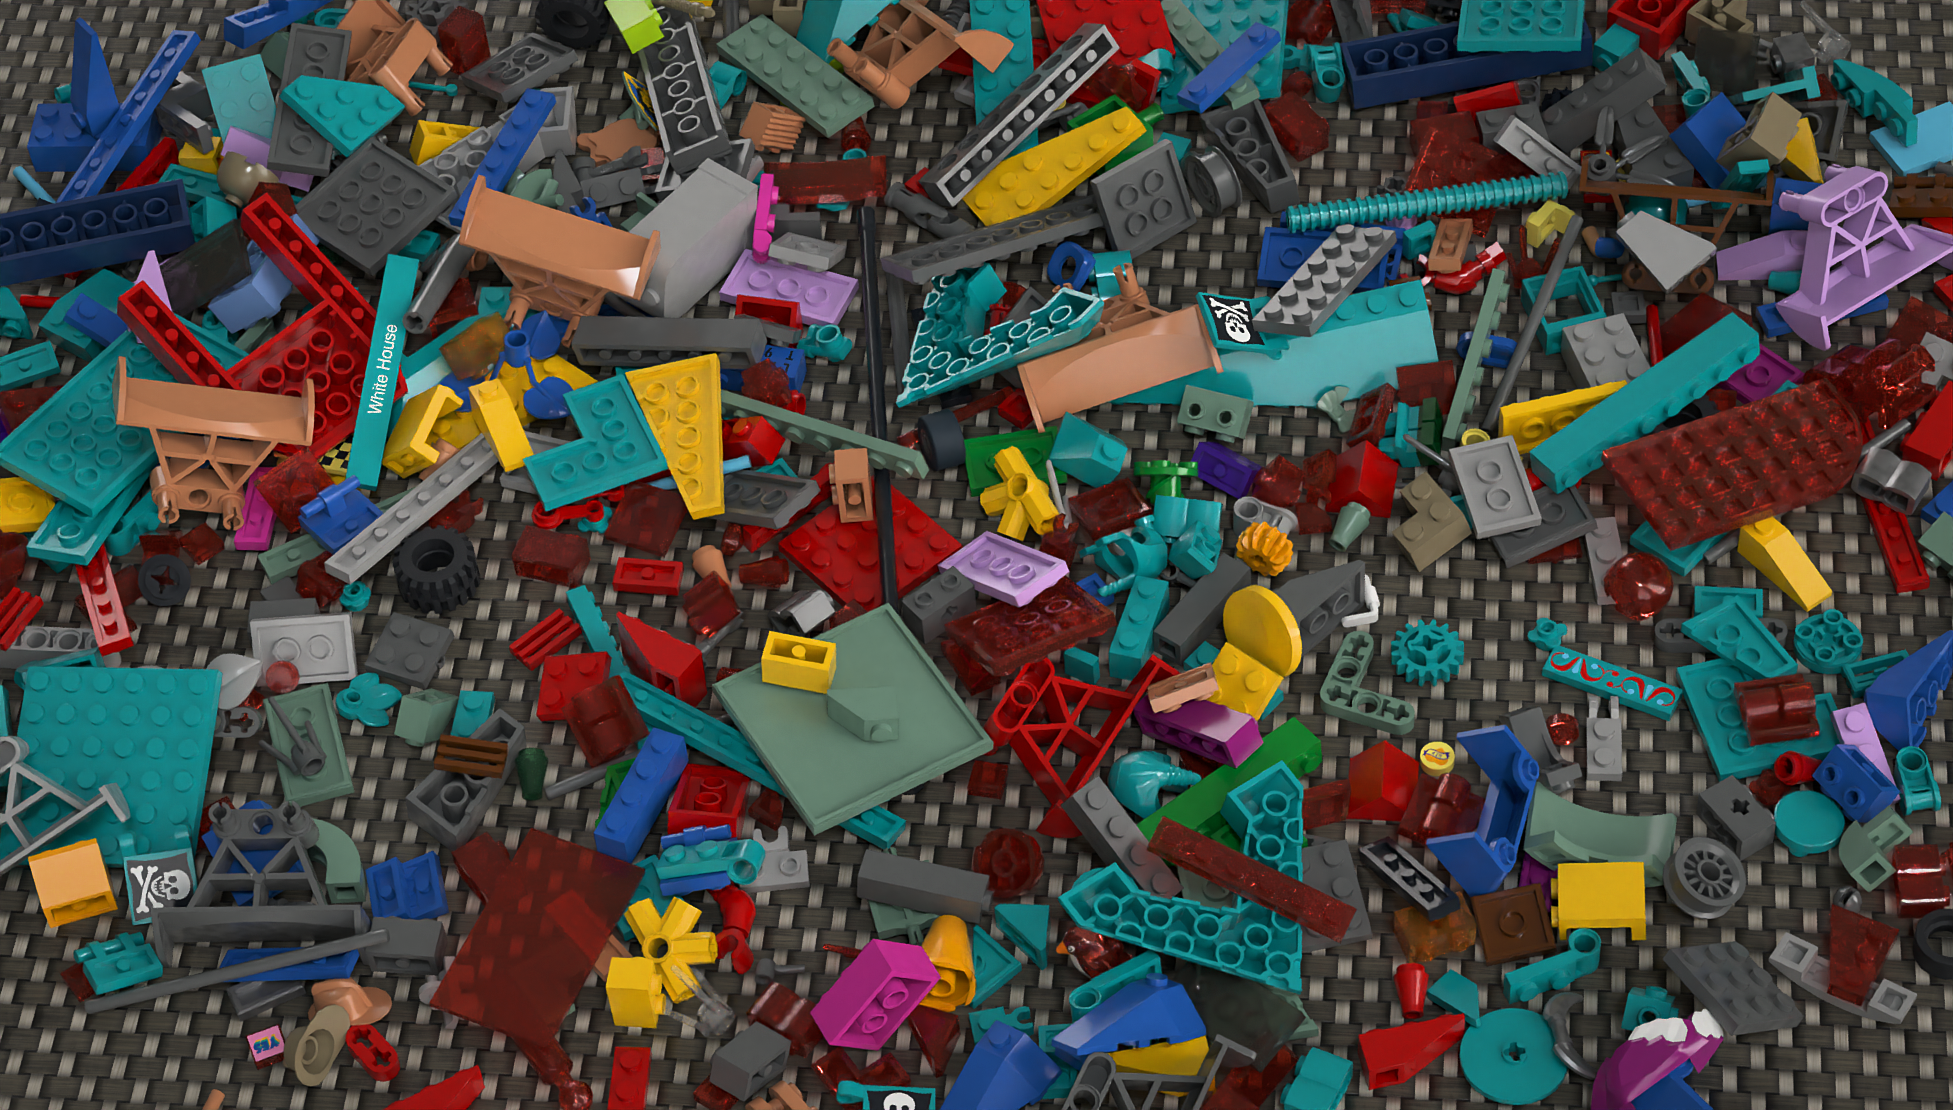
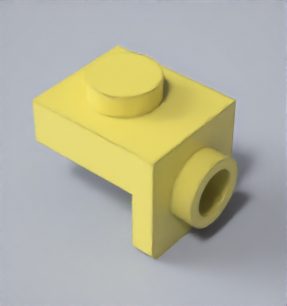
M1548 199L1537 212H1532L1526 221L1527 243L1538 248L1554 229L1564 234L1571 217L1575 215L1574 211Z

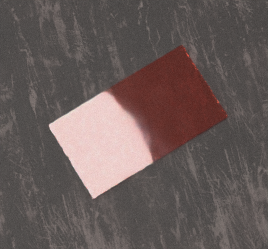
M531 828L430 1000V1007L548 1050L644 877L645 869Z

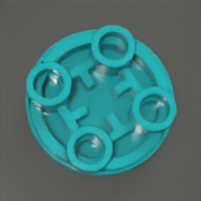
M1829 609L1823 614L1808 617L1795 628L1793 640L1794 653L1797 659L1812 671L1822 674L1841 673L1842 665L1857 662L1860 659L1863 637L1859 629L1851 621L1844 618L1839 610Z
M1809 790L1789 793L1779 800L1773 814L1774 821L1776 822L1775 834L1781 842L1789 847L1790 853L1794 856L1805 857L1809 853L1825 852L1840 843L1845 825L1844 815L1836 802L1824 794Z

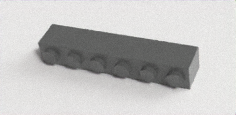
M581 316L571 345L580 365L652 367L716 353L720 360V369H758L767 344V338L760 319Z

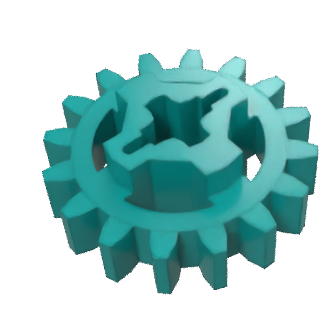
M1422 619L1418 620L1417 627L1407 623L1405 624V633L1402 631L1396 632V640L1391 641V664L1396 665L1397 675L1406 673V682L1409 683L1415 678L1418 679V684L1421 687L1425 681H1430L1432 686L1435 687L1437 686V679L1441 678L1447 683L1450 681V673L1454 675L1459 674V665L1464 663V642L1458 641L1459 633L1457 631L1449 633V624L1445 623L1441 627H1437L1436 620L1432 619L1430 625H1425Z

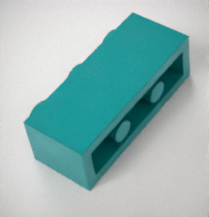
M1136 575L1108 652L1110 677L1132 681L1153 654V630L1167 616L1170 607L1168 581Z

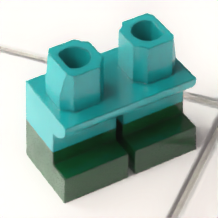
M1436 397L1423 399V405L1409 407L1406 403L1398 402L1397 412L1382 414L1381 427L1384 436L1395 435V437L1381 438L1379 440V450L1391 459H1399L1402 468L1440 465L1403 439V435L1408 434L1441 456L1443 415Z

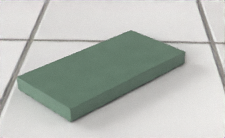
M328 682L274 696L302 740L310 743L305 721L309 720L311 722L319 744L327 755L321 770L311 776H304L302 773L294 775L288 766L276 758L285 800L289 801L291 806L292 801H295L301 807L354 793ZM268 698L263 699L273 747L291 759V749L296 743L273 710Z

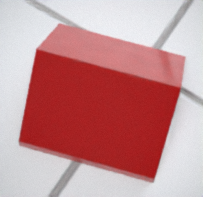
M1518 80L1453 97L1465 132L1475 129L1476 112L1522 105Z
M737 294L735 315L746 314L801 329L800 339L802 338L804 330L800 302ZM766 337V345L777 346L770 343L771 338ZM798 342L789 343V346L786 348L797 349Z
M1367 440L1335 456L1325 512L1340 513L1341 507L1347 506L1349 502H1356L1364 506L1371 516L1391 518L1399 464Z
M1386 740L1350 758L1346 819L1416 822L1419 762Z

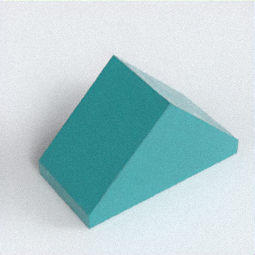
M998 904L994 907L996 927L1041 970L1048 967L1051 930L1049 905Z

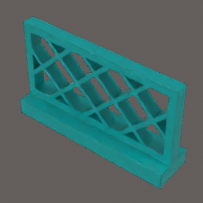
M1813 65L1785 73L1786 83L1742 92L1727 98L1732 105L1763 99L1771 92L1777 95L1788 93L1790 102H1800L1821 95L1815 66Z

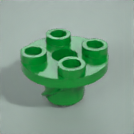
M1165 460L1134 462L1133 476L1150 477V490L1146 495V499H1150V504L1155 507L1156 495L1185 498L1181 492V478L1198 477V462L1171 463V461Z

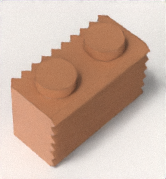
M753 101L739 135L745 139L751 138L756 150L763 151L765 148L779 154L781 149H794L793 145L796 144V139L799 138L798 134L801 133L800 129L804 127L803 123L806 122V119L785 106Z

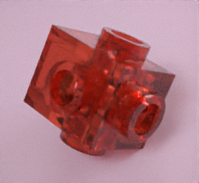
M770 358L741 372L744 381L741 390L745 397L780 408L793 402L788 386L790 381L787 373L781 366L777 368Z
M1278 455L1267 466H1263L1255 475L1253 483L1256 485L1251 497L1276 507L1286 508L1288 506L1291 508L1301 496L1302 492L1299 490L1305 472Z
M327 550L312 560L303 562L297 571L298 578L295 591L303 598H316L319 609L330 601H336L342 595L344 585L347 584L326 573L324 562L333 556Z

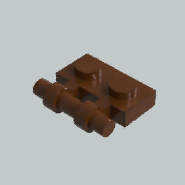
M1907 173V176H1895V189L1892 190L1889 209L1894 217H1953V189H1946L1953 188V176H1947L1946 173H1936L1935 176H1918V173Z

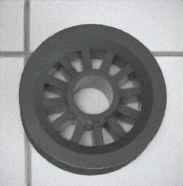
M1210 145L1205 149L1204 154L1198 157L1195 155L1186 157L1185 173L1188 184L1198 204L1209 216L1217 218L1225 208L1240 207L1242 191L1238 177L1230 161L1219 148Z
M1695 837L1688 839L1678 848L1676 853L1668 858L1663 868V884L1668 896L1678 908L1696 918L1715 919L1724 915L1731 905L1741 898L1745 891L1746 875L1740 860L1726 845L1711 838Z

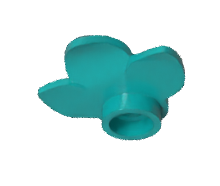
M364 673L353 678L349 688L338 693L335 705L339 714L346 719H359L364 725L380 727L389 725V717L385 710L396 705L402 699V694L392 685L379 684L378 674Z

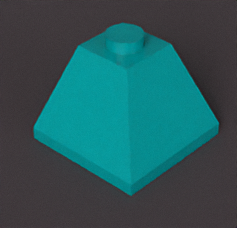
M1066 411L1047 460H1051L1054 467L1104 492L1120 473L1128 448L1123 440Z

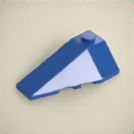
M80 17L75 20L70 96L74 113L71 116L79 129L84 128L94 137L107 128L120 107L98 35Z
M1952 630L1947 631L1880 674L1871 687H1868L1865 691L1864 703H1866L1874 727L1898 751L1907 746L1918 748L1924 740L1927 730L1926 727H1922L1927 715L1934 716L1937 710L1938 690L1945 691L1953 673Z
M1150 973L1144 979L1129 983L1052 1038L1051 1046L1079 1056L1094 1052L1117 1051L1118 1044L1136 1045L1138 1048L1150 1047L1151 1039L1166 1038L1167 1043L1174 1044L1205 1036L1206 1026L1182 984L1169 980L1165 974Z
M996 1020L974 1047L940 1110H1019L1027 1103L1032 1106L1043 1098L1047 1093V1089L1062 1074V1070L1026 1033Z

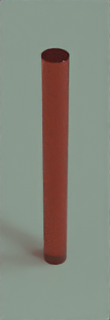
M1007 386L952 412L959 423L1002 403L1013 393V390L1010 386ZM917 428L896 437L898 445L907 447L918 442Z

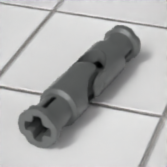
M900 182L894 183L885 195V204L887 206L904 212L906 218L937 235L942 240L975 230L972 224L952 214L925 196L910 192Z

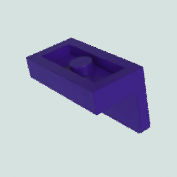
M1199 442L1191 459V462H1198V477L1238 499L1247 496L1255 476H1265L1268 471L1266 468L1216 442Z

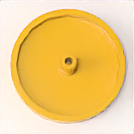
M1250 585L1234 592L1228 598L1223 612V626L1228 643L1239 648L1282 677L1292 674L1301 660L1302 641L1298 625L1287 605L1274 592L1259 585Z

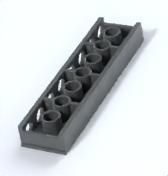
M661 6L656 8L664 23L659 26L664 37L639 50L638 53L665 153L676 175L698 167L707 158L715 160L732 153L733 150L695 18L690 13Z

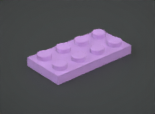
M745 249L719 291L721 301L736 304L737 294L800 302L802 323L822 326L833 324L837 326L858 291L859 283L858 279L829 271H810L807 269V265L799 263L795 265L781 264L777 262L778 258L770 257V260L760 264L752 258L753 251Z
M989 531L984 532L938 565L941 574L954 566L974 585L975 590L1017 607L1030 603L1036 595L1046 588L1054 586L1060 578L1069 573L1064 560Z

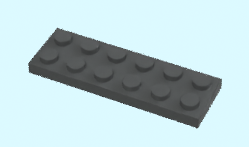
M292 23L279 96L283 89L301 75L344 81L352 31ZM279 97L267 169L328 177L333 145Z
M1351 224L1339 225L1252 319L1254 331L1312 337L1397 242L1395 230H1384L1380 227H1354Z

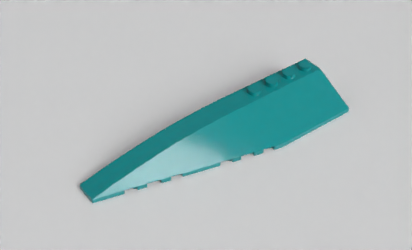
M1420 279L1349 295L1312 337L1263 332L1266 340L1276 337L1286 338L1290 349L1287 351L1281 350L1282 358L1279 360H1273L1263 353L1216 348L1224 371L1217 374L1216 368L1213 366L1105 403L1113 405L1143 403V405L1172 404V406H1181L1185 387L1190 385L1251 400L1254 402L1253 407L1258 405L1275 406V408H1289V406L1316 408L1320 398L1325 393L1334 390L1336 386L1349 388V392L1341 402L1343 403L1442 381L1422 281Z

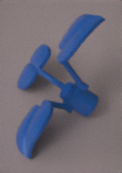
M544 310L523 321L521 330H512L505 335L504 351L499 352V359L489 381L497 378L504 361L514 368H520L525 365L531 385L534 387L527 390L524 394L523 403L526 411L536 418L557 419L570 416L564 403L563 394L573 391V389L566 381L554 376L545 378L539 384L535 378L530 358L532 357L537 360L546 359L554 355L560 348L559 333L551 322L547 311ZM461 369L447 375L439 384L451 388L456 396L464 401L462 406L455 411L472 412L468 387L484 382L485 377L478 371Z

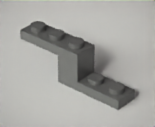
M180 71L162 100L154 109L158 124L205 154L214 149L211 137H213L212 129L205 120L202 121V119L214 114L207 87L195 81L190 75L187 76Z

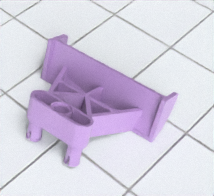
M1832 164L1825 171L1826 183L1804 195L1786 190L1779 198V206L1782 210L1798 213L1803 220L1809 221L1799 290L1776 303V308L1785 322L1799 337L1823 351L1831 347L1828 325L1934 262L1953 271V235L1915 224H1910L1902 229L1882 199L1888 187V179L1883 172L1860 166H1854L1849 169ZM1845 220L1843 228L1837 225L1841 221ZM1881 236L1884 238L1883 241L1866 250V245ZM1839 261H1842L1841 266L1837 267L1836 269L1830 272V267L1832 265L1836 264Z

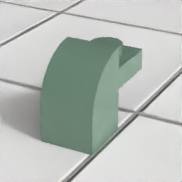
M1887 806L1864 826L1855 820L1847 828L1839 844L1840 860L1848 873L1869 893L1896 872L1886 854L1910 836L1913 831L1890 806Z

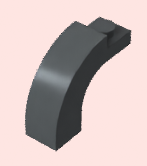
M1529 705L1499 715L1501 725L1506 724L1538 763L1539 777L1536 782L1539 781L1555 794L1575 788L1573 779L1582 777L1579 763L1566 761L1559 754L1548 732L1540 706Z

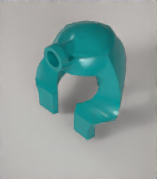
M1148 515L1134 521L1136 527L1131 531L1130 536L1123 532H1117L1102 537L1095 542V545L1079 551L1081 558L1094 555L1095 564L1118 579V581L1099 588L1097 591L1101 596L1106 597L1107 595L1131 589L1136 575L1157 579L1162 571H1164L1167 566L1168 550L1163 537L1154 529L1152 523L1155 519L1153 515ZM1115 543L1125 554L1123 556L1114 555L1109 551L1107 545Z
M1150 750L1134 751L1121 755L1112 764L1108 773L1107 788L1119 803L1145 819L1161 808L1158 799L1160 787L1169 792L1182 794L1187 790L1188 785L1191 784L1193 786L1201 781V777L1198 773H1192L1190 770L1171 764V757L1169 755Z

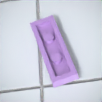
M1866 703L1832 711L1830 718L1840 744L1855 745L1896 786ZM1899 794L1890 805L1896 804L1900 801L1901 798Z

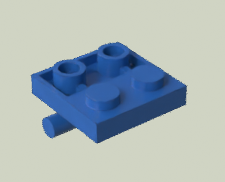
M352 475L338 485L331 484L317 493V498L299 508L301 513L298 516L300 526L332 556L384 514L357 489L361 484L355 475Z
M729 824L709 828L706 825L684 828L681 833L661 836V845L663 849H667L674 845H682L683 847L698 845L708 840L716 842L729 840V842L737 841V837L731 838ZM726 871L662 879L659 885L663 896L674 894L684 896L692 891L703 889L719 890L730 885L731 879Z

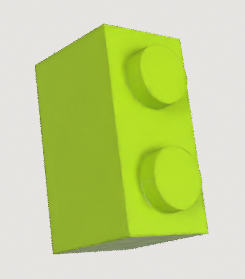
M607 0L604 2L632 54L664 37L659 28L664 23L651 0Z

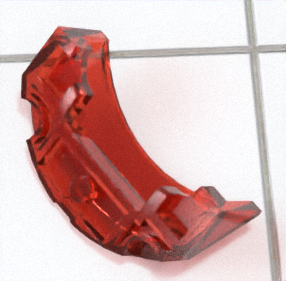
M886 155L823 162H764V173L774 174V186L779 187L778 202H786V204L856 201L867 197L885 196L888 192Z
M1267 1030L1250 1048V1050L1257 1053L1254 1062L1248 1066L1234 1067L1204 1101L1199 1110H1259L1268 1096L1297 1064L1299 1057L1273 1033Z

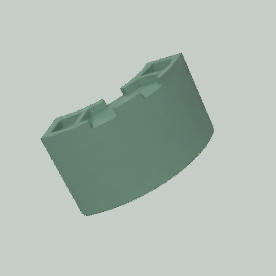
M1538 781L1535 784L1529 806L1524 850L1538 862L1554 871L1558 868V864L1644 862L1645 888L1664 885L1662 877L1664 865L1668 858L1673 855L1677 817L1673 813L1653 816H1623L1598 812L1561 798Z

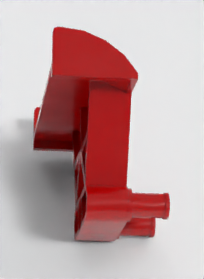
M1154 654L1146 661L1124 692L1054 676L1055 668L1048 658L1041 655L1032 656L1017 674L984 724L983 729L994 744L993 750L983 755L992 756L1000 746L1009 743L1051 803V807L1035 830L1038 833L1055 838H1074L1083 835L1061 807V804L1085 786L1143 693H1148V685L1180 674L1179 671ZM1042 696L1051 723L1022 725ZM1065 701L1077 703L1071 713H1069ZM1085 705L1112 711L1095 738L1073 724ZM1061 742L1082 757L1065 785L1049 763ZM1036 743L1051 744L1043 754Z

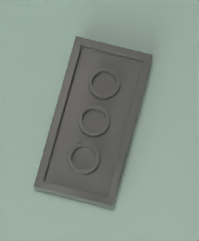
M739 470L724 475L725 513L704 518L779 529L787 525L789 519L800 509L807 507L811 499L821 490L816 480Z

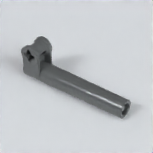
M460 233L453 235L438 250L436 249L419 267L418 270L422 273L426 272L428 276L403 316V326L409 332L419 334L425 331L475 253L476 249L459 244Z

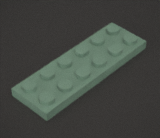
M763 14L716 44L720 55L737 68L746 71L747 76L791 110L805 117L810 125L827 138L875 107L873 98Z

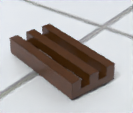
M441 734L440 745L436 751L437 757L434 759V769L502 779L509 751L507 743ZM445 756H447V757H454V758H461V759H465V761H469V762L457 761V760H450V759H444V758H445ZM477 762L496 763L497 766L478 764Z

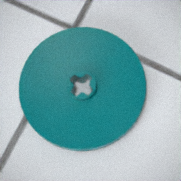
M1519 1008L1492 1011L1480 1017L1481 1026L1478 1029L1471 1025L1465 1032L1460 1046L1462 1072L1469 1084L1477 1092L1490 1100L1508 1105L1531 1104L1555 1092L1566 1077L1568 1067L1553 1051L1555 1039L1552 1028L1549 1027L1548 1021L1538 1013ZM1516 1052V1055L1520 1057V1059L1517 1061H1513V1058L1509 1056V1053Z

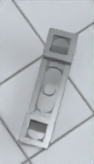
M1787 932L1769 957V962L1800 987L1834 1006L1868 1019L1901 1024L1917 998L1916 993L1885 978L1879 985L1818 956L1817 946Z

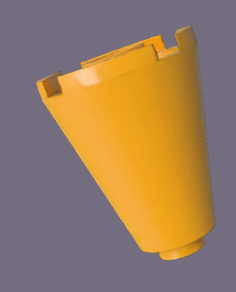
M953 915L939 916L933 921L921 946L941 978L918 1005L934 1012L948 1013L955 1011L956 1006L964 1003L967 1006L971 1003L976 994L977 982L965 922Z

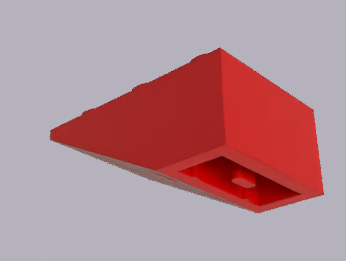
M618 612L616 617L622 655L635 676L696 708L707 695L702 651L693 644L684 643L671 637L664 630H657L644 624L636 617H630Z

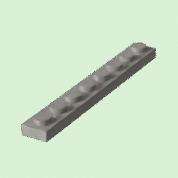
M482 433L325 561L326 573L351 585L399 545L405 537L407 538L411 535L412 532L417 530L494 466L498 459Z

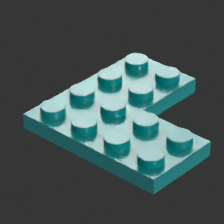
M261 54L202 69L223 145L230 126L271 139L277 108ZM334 146L331 160H335V156L342 154Z
M623 374L563 394L564 403L581 439L523 458L525 470L545 512L668 469L667 460Z
M1723 658L1676 668L1677 681L1680 688L1683 689L1684 698L1719 782L1731 775L1736 779L1773 772L1776 759L1787 751H1795L1823 761L1836 744H1840L1830 718L1832 711L1838 710L1830 692L1764 707L1753 678Z

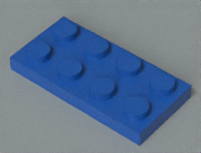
M1265 227L1257 285L1282 288L1332 232L1306 230L1301 233L1300 230H1296L1295 234H1291L1288 228ZM1389 251L1352 291L1353 294L1384 288Z

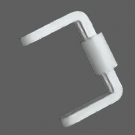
M1365 575V602L1370 612L1342 618L1343 627L1364 625L1378 620L1380 602L1376 588L1371 586L1367 575Z

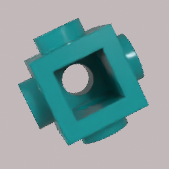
M1646 986V990L1632 987L1628 993L1621 1028L1633 1031L1635 1027L1658 1018H1678L1679 1009L1673 1007L1675 997L1667 995L1668 991L1661 987Z

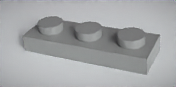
M1513 115L1509 117L1493 139V141L1537 174L1543 173L1547 176L1549 172H1553L1554 175H1557L1558 171H1563L1567 177L1568 190L1581 174L1580 165Z
M1615 517L1595 518L1598 529L1584 534L1583 538L1597 605L1630 603L1631 591Z

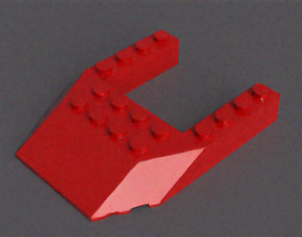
M265 193L242 210L241 228L306 297L314 308L227 371L143 280L118 297L117 315L174 378L182 384L301 397L306 378L313 379L315 411L311 446L278 443L273 448L275 452L310 466L354 433L377 312L270 195ZM401 362L393 403L408 393L406 380L401 370Z

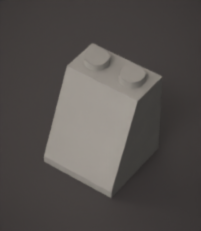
M1631 211L1617 223V239L1636 261L1645 268L1649 276L1666 295L1688 278L1694 270L1701 267L1716 254L1717 248L1713 243L1643 211L1638 212L1636 215Z

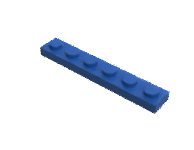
M526 89L449 214L448 218L451 225L462 226L469 198L478 175L485 176L486 188L499 192L503 191L556 104L553 93Z

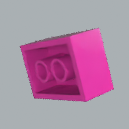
M872 939L862 948V952L852 964L841 973V977L830 990L822 995L819 1003L810 1013L829 1045L879 1051L940 980L941 976L922 946Z

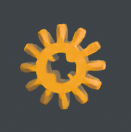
M1253 522L1239 536L1238 543L1236 544L1238 549L1236 555L1243 559V562L1251 567L1253 572L1258 571L1265 577L1268 574L1277 576L1279 572H1282L1288 566L1292 559L1291 556L1294 553L1292 551L1293 543L1286 539V533H1281L1277 530V526L1273 528L1267 522L1262 524Z

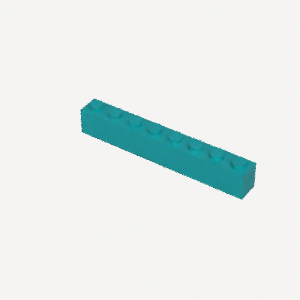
M1731 312L1529 451L1532 473L1557 495L1566 488L1574 486L1579 479L1592 470L1600 468L1605 461L1618 452L1626 450L1631 443L1644 434L1652 432L1657 425L1669 417L1678 414L1683 407L1695 399L1701 398L1709 389L1727 380L1735 371L1746 364L1752 363L1760 355L1759 333L1735 313Z

